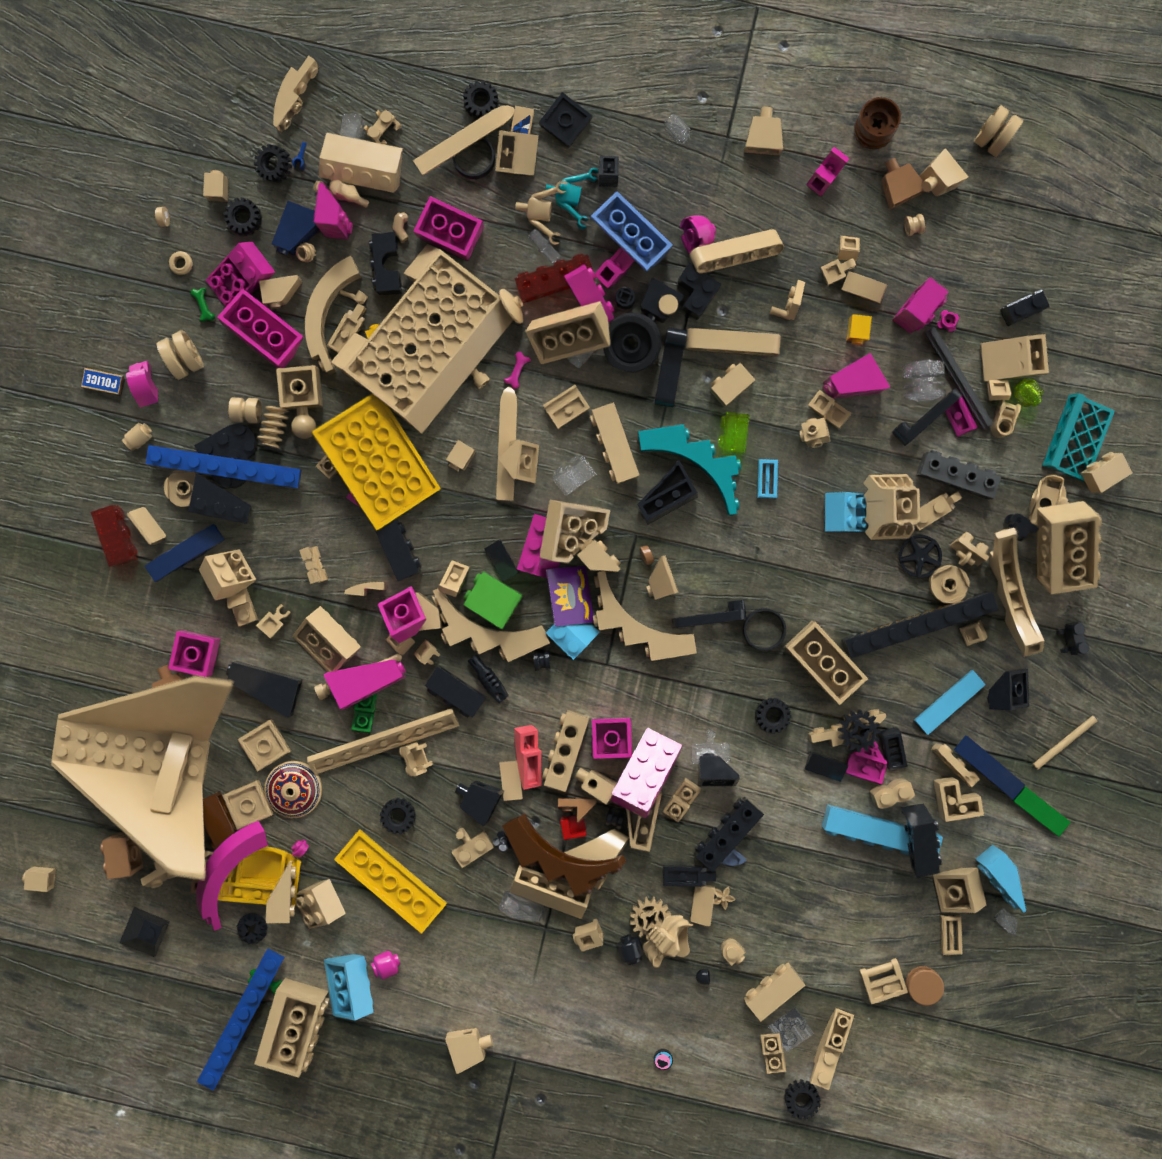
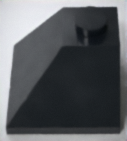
M1027 668L1006 671L989 689L987 697L989 709L1015 710L1029 707Z
M705 753L699 757V787L737 785L740 775L720 756H714L713 753Z
M134 907L119 943L155 957L170 921Z

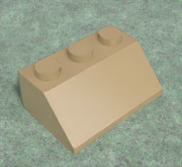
M321 606L307 616L293 634V637L327 672L340 670L361 648L357 641Z

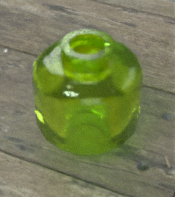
M1024 378L1014 387V397L1024 407L1031 405L1035 407L1043 400L1041 397L1044 390L1034 379L1027 380V378Z

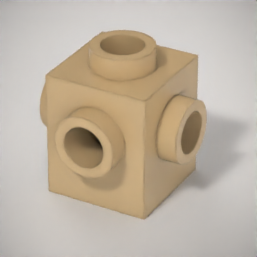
M812 418L807 420L806 423H802L803 430L800 431V437L802 442L805 441L808 447L817 448L822 446L823 443L831 442L825 418Z

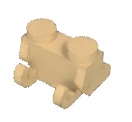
M377 110L375 114L379 119L370 128L365 125L363 129L367 132V137L372 142L386 145L387 142L385 140L379 141L382 134L391 124L395 125L393 129L396 131L402 125L389 111L385 110L381 113Z
M418 742L402 746L399 750L401 757L405 759L407 765L406 773L410 777L427 772L426 768L433 765V761H427L423 749L427 747L426 742L419 745Z

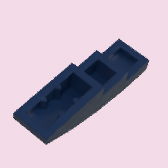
M212 524L160 555L144 567L154 582H158L173 571H177L189 562L196 560L225 539L216 525Z
M965 736L955 747L954 751L1012 800L1024 788L1025 784L968 736Z

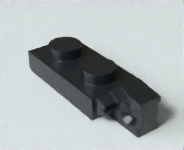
M663 865V886L702 887V885H706V881H716V871H706V867Z

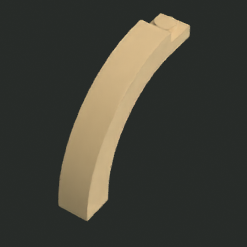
M351 256L338 262L321 278L310 297L306 311L305 335L311 358L314 360L321 359L318 362L322 371H326L330 375L337 371L331 363L332 359L325 342V321L328 310L340 290L361 278L357 265Z

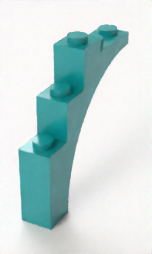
M684 424L638 431L640 452L660 451L671 453L694 463L717 486L723 498L727 516L737 514V510L740 508L738 498L735 499L734 491L737 490L735 479L732 480L731 477L739 475L738 471H741L740 459H736V455L713 459V455H715L714 444H711L710 440L687 443V440H690L689 430L688 428L685 429Z

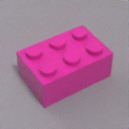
M430 196L416 224L414 233L416 237L469 261L484 229V224L482 220Z
M929 277L915 289L893 318V321L910 334L915 330L919 331L926 324L930 323L937 309H940L947 301L945 296L949 291Z

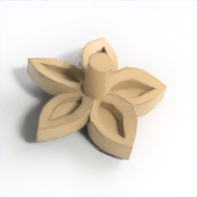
M729 886L723 892L720 889H715L717 897L714 899V904L721 903L725 910L728 907V902L736 900L733 896L729 895Z

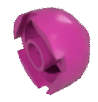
M693 215L681 221L680 230L683 229L684 232L681 239L688 253H691L697 247L714 243L716 228L706 217Z

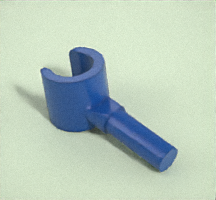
M303 141L298 157L292 160L294 168H296L298 162H301V171L306 166L303 157L307 143Z

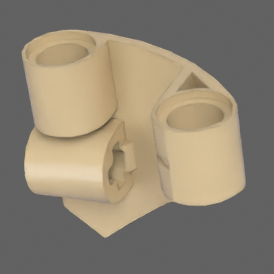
M612 829L564 853L587 860L611 859L617 857L624 850L630 838L617 829ZM606 874L605 878L597 881L594 888L597 890L601 888L607 878Z

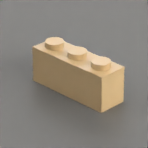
M787 962L785 965L781 964L778 966L773 975L765 977L757 988L750 989L746 993L744 1000L761 1022L806 985L789 962Z

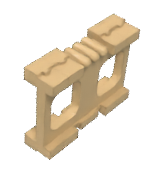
M318 546L300 549L302 560L306 562L305 565L309 571L307 575L310 584L328 580L325 569H322L321 559H319L321 556Z

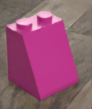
M871 353L833 374L823 382L825 393L828 396L831 395L833 399L879 394L890 387Z

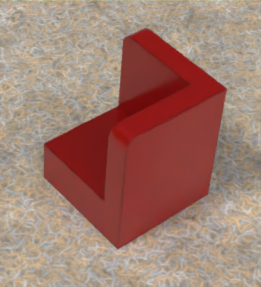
M577 815L561 817L560 822L564 840L587 836L584 818L577 824Z

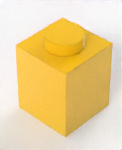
M852 314L849 317L846 341H852L851 344L863 345V343H866L870 337L872 316Z

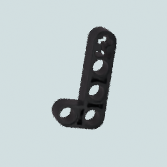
M668 327L655 405L674 407L688 330Z

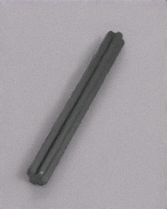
M935 327L925 332V335L983 429L990 427L993 424L992 420Z

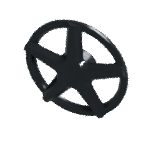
M915 535L908 538L902 544L899 551V562L907 574L917 578L928 577L941 566L942 551L937 541L926 535ZM923 538L931 542L924 548H920L915 539ZM910 542L913 553L902 557L904 547ZM934 546L938 551V561L929 556V552ZM914 561L916 563V572H910L903 562ZM924 563L935 566L930 572L921 574Z

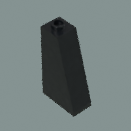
M239 661L229 664L226 675H228L227 681H233V685L288 718L293 716L303 679Z

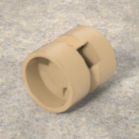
M232 397L230 399L229 419L231 422L243 423L244 420H247L248 423H260L262 405L259 398H248L246 401L244 398Z

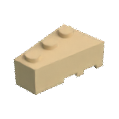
M660 791L647 818L626 809L631 848L650 852L662 791Z

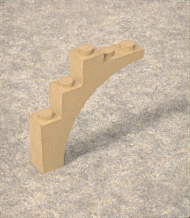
M1015 528L1001 530L995 533L994 550L990 552L989 565L998 580L997 594L1006 609L1005 622L1023 656L1026 657L1043 652L1044 639L1032 615L1023 587L1017 553V532Z
M605 571L597 572L598 576H594L596 588L600 587L601 595H597L599 607L603 606V610H598L596 615H593L595 627L598 626L599 630L622 627V630L619 631L620 642H624L625 646L647 642L648 645L644 646L646 657H650L651 661L697 653L694 634L663 633L648 628L632 618L615 599L609 587Z
M438 589L433 590V601L436 606L440 605L442 610L440 616L443 622L449 625L443 628V633H441L444 643H448L449 646L471 637L472 641H470L474 652L478 651V654H481L500 645L501 649H499L501 657L503 660L507 659L510 662L550 643L543 625L515 632L487 628L463 615L451 603L446 593L438 591Z

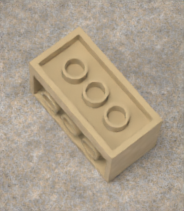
M1084 501L1037 508V527H1039L1037 532V579L1051 595L1098 587V580L1100 579L1098 562L1101 560L1099 553V544H1101L1099 527L1102 521L1100 515Z
M285 978L276 990L255 1065L298 1078L303 1071L306 1072L314 1055L312 1051L319 1038L318 1031L324 1021V1011L327 1009L330 998H327L329 991Z

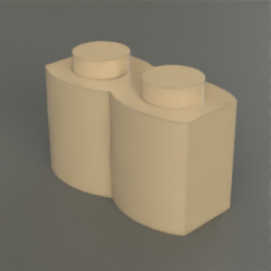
M902 778L895 779L888 785L875 786L869 791L873 804L881 809L889 808L896 802L909 801L915 796L911 782Z

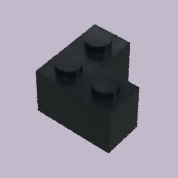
M691 263L687 265L677 282L678 285L692 293L682 310L696 320H699L721 286V283L706 273H698L695 266Z

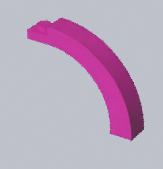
M259 821L243 827L227 838L214 851L205 864L204 879L198 880L196 890L197 909L202 919H205L207 925L211 924L214 931L221 928L217 900L224 880L240 861L253 852L268 846L265 831Z

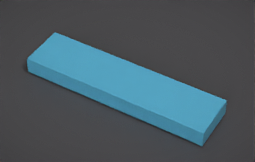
M974 670L969 671L916 717L914 721L929 735L986 684Z

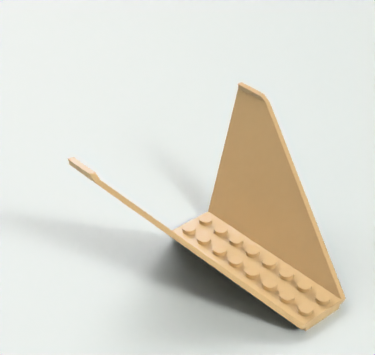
M195 676L58 714L51 765L161 867L173 875L204 879L202 786L206 774L210 746L209 738L231 690L233 681ZM172 733L191 735L193 740L187 754V762L181 776L182 782L171 813L164 814L150 811L157 780Z

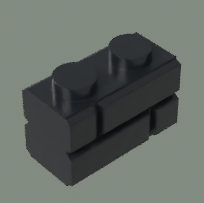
M1041 289L1000 309L1006 325L1009 327L1044 311L1050 306Z

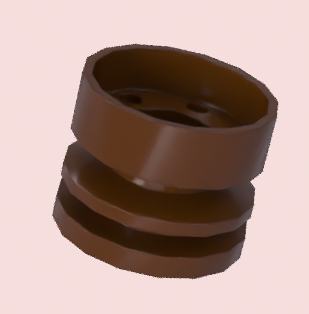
M875 97L863 105L854 125V135L857 142L870 150L885 147L892 140L901 122V112L898 105L885 97Z

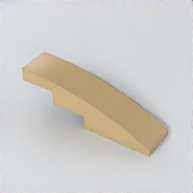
M172 733L157 780L150 811L164 814L171 813L182 782L181 776L187 762V754L193 740L191 735Z

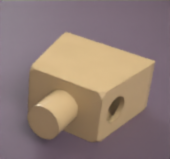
M762 107L761 116L753 117L744 148L745 153L781 154L783 150L781 119L772 117L773 108Z
M945 148L921 173L920 178L923 180L921 186L925 192L932 191L938 197L956 189L968 176Z
M580 768L575 778L583 782L581 788L606 805L610 803L612 792L617 782L596 770H592L589 773ZM593 779L597 781V787L592 784Z
M477 1028L448 1032L445 1038L456 1074L483 1061L486 1055L485 1049L494 1046L492 1036L480 1037Z

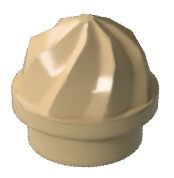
M302 243L296 249V255L300 261L311 262L316 256V250L312 244Z

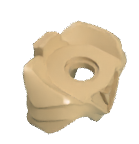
M1051 474L1040 480L1037 489L1032 495L1029 508V520L1037 526V508H1041L1040 501L1042 499H1049L1051 506L1069 503L1066 498L1063 477Z
M682 915L665 917L660 928L655 926L648 934L650 940L643 944V950L646 957L653 964V967H660L663 958L666 956L686 957L689 954L690 948L687 931L688 927H692L693 924H690Z

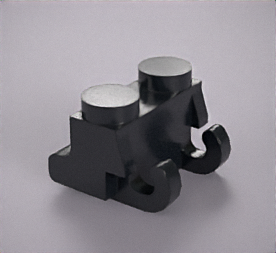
M1009 514L1005 517V523H1009L1011 518L1013 525L1009 524L1008 529L1015 528L1017 540L1020 542L1027 537L1030 531L1031 533H1037L1039 527L1031 523L1022 514Z
M1081 621L1065 624V628L1056 630L1057 635L1064 634L1067 646L1060 649L1061 653H1068V651L1071 652V655L1088 653L1089 645L1086 643L1084 635L1085 626Z

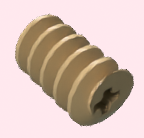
M266 406L265 409L270 413H265L263 416L268 421L261 422L266 428L259 429L264 435L257 436V439L262 444L280 449L276 442H280L283 439L278 434L285 433L280 427H286L282 420L289 418L284 412L290 411L274 406Z

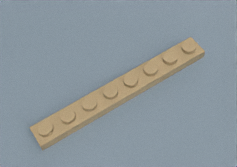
M453 708L311 755L307 757V762L316 775L458 727L459 722Z

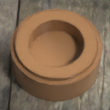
M646 545L640 547L644 563L646 565L652 564L654 559L649 547Z

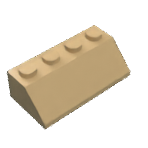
M326 133L319 159L318 177L394 193L400 183L403 148Z
M600 301L532 320L525 331L541 364L610 346L608 318Z

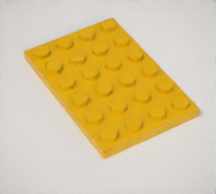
M374 394L369 395L311 432L376 531L441 489L390 408Z

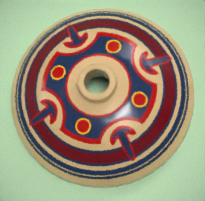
M301 761L281 763L270 772L265 782V797L269 806L277 814L287 818H299L309 814L316 808L322 796V782L319 775H315L310 766ZM289 788L293 790V795L288 793Z

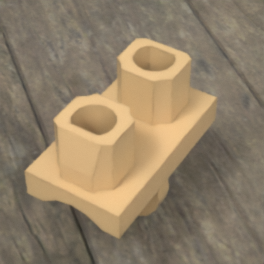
M965 532L953 541L950 547L957 551L956 555L961 558L959 560L961 566L966 563L971 566L973 564L979 566L982 562L988 560L987 551L989 547L984 543H978L976 547L972 545L971 542L974 538L968 532Z

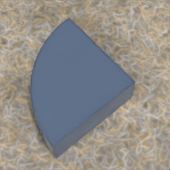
M734 848L722 864L736 866L743 864L747 859Z

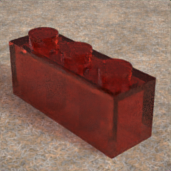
M110 505L92 511L91 515L109 567H117L137 560V549L131 542V531L125 525L123 509L119 505Z

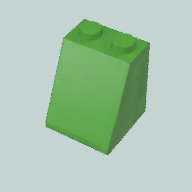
M486 572L478 573L473 581L475 584L472 591L468 590L463 598L465 600L464 605L503 629L521 601L523 594Z

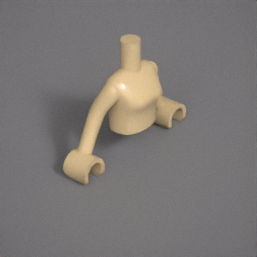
M337 180L331 182L330 190L328 191L335 199L357 203L365 208L368 206L369 201L359 196L354 185L345 184ZM316 181L313 187L314 191L318 193V184L323 183L326 187V183Z
M565 181L558 182L554 188L533 194L528 200V204L516 202L515 210L526 211L529 222L549 237V241L554 245L560 242H555L553 236H560L561 234L558 232L553 233L537 221H550L552 201L540 198H545L558 192H567L560 190L559 187L561 183L568 184Z

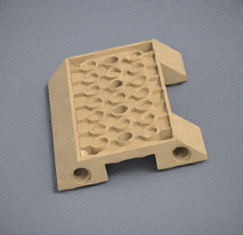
M429 244L424 247L403 273L414 282L413 285L367 340L354 333L331 361L334 366L361 387L363 386L389 406L394 413L421 434H423L513 322L500 299V295L442 250ZM457 285L465 287V291L462 294L454 292V288ZM431 316H440V322L432 324L430 322ZM408 345L416 346L414 354L406 353L405 350ZM384 375H390L392 381L385 385L381 382V378Z

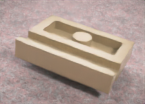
M573 385L543 405L557 429H560L590 409L576 385Z

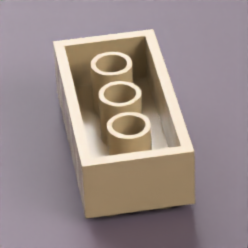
M811 621L784 646L838 705L843 703L868 680L862 671L815 621Z

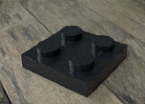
M562 92L541 118L539 125L569 148L593 116Z

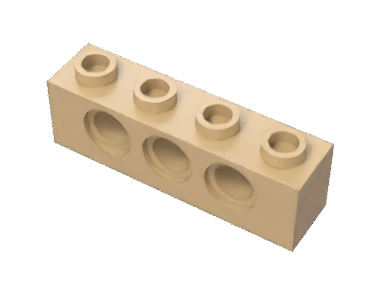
M567 710L566 714L562 713L559 722L562 725L561 732H556L553 743L557 744L555 750L550 751L547 760L551 763L549 769L545 768L542 779L545 780V786L566 792L589 716ZM568 727H573L576 730V734L572 737L567 736L565 730ZM563 745L568 746L570 753L567 755L561 754L559 751L560 747ZM556 764H562L565 769L563 772L557 773L553 767Z

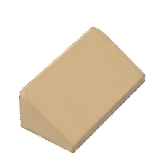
M145 507L127 513L129 519L148 544L157 545L166 538V534Z
M702 885V887H695L690 922L711 926L715 896L714 886Z

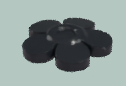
M503 831L498 832L497 838L493 840V845L495 847L499 846L500 852H506L507 847L513 849L507 835Z

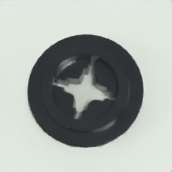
M256 913L244 915L236 926L237 935H239L241 941H245L248 944H257L263 940L268 929L265 919ZM256 923L257 925L255 926V929H254V931H255L256 933L251 932V933L247 934V933H248V930H249V928H248L247 926H250V927H251L252 925H254V924Z

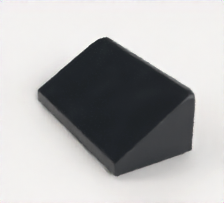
M501 539L484 549L503 582L520 573Z
M810 751L804 770L841 782L849 765Z

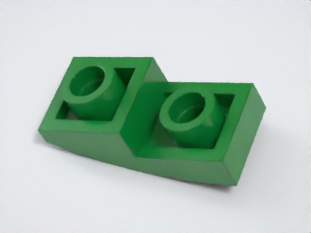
M377 694L355 704L352 731L371 734Z

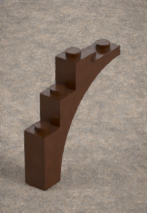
M525 814L502 825L522 868L527 865L533 867L540 864L548 882L553 879L557 882L566 877L574 896L581 893L583 896L593 891L592 888L597 884V881L606 877L605 874L609 872L612 875L618 873L626 863L623 855L606 860H587L568 855L543 839Z

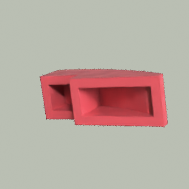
M533 725L514 728L516 757L522 788L525 790L542 786L541 750L538 748V730Z

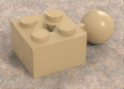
M315 365L276 369L280 408L284 410L297 409V416L291 424L292 431L298 438H310L313 436L311 432L316 429V422L309 416L308 408L323 407L320 369ZM301 384L303 386V389L299 392L297 388H299Z

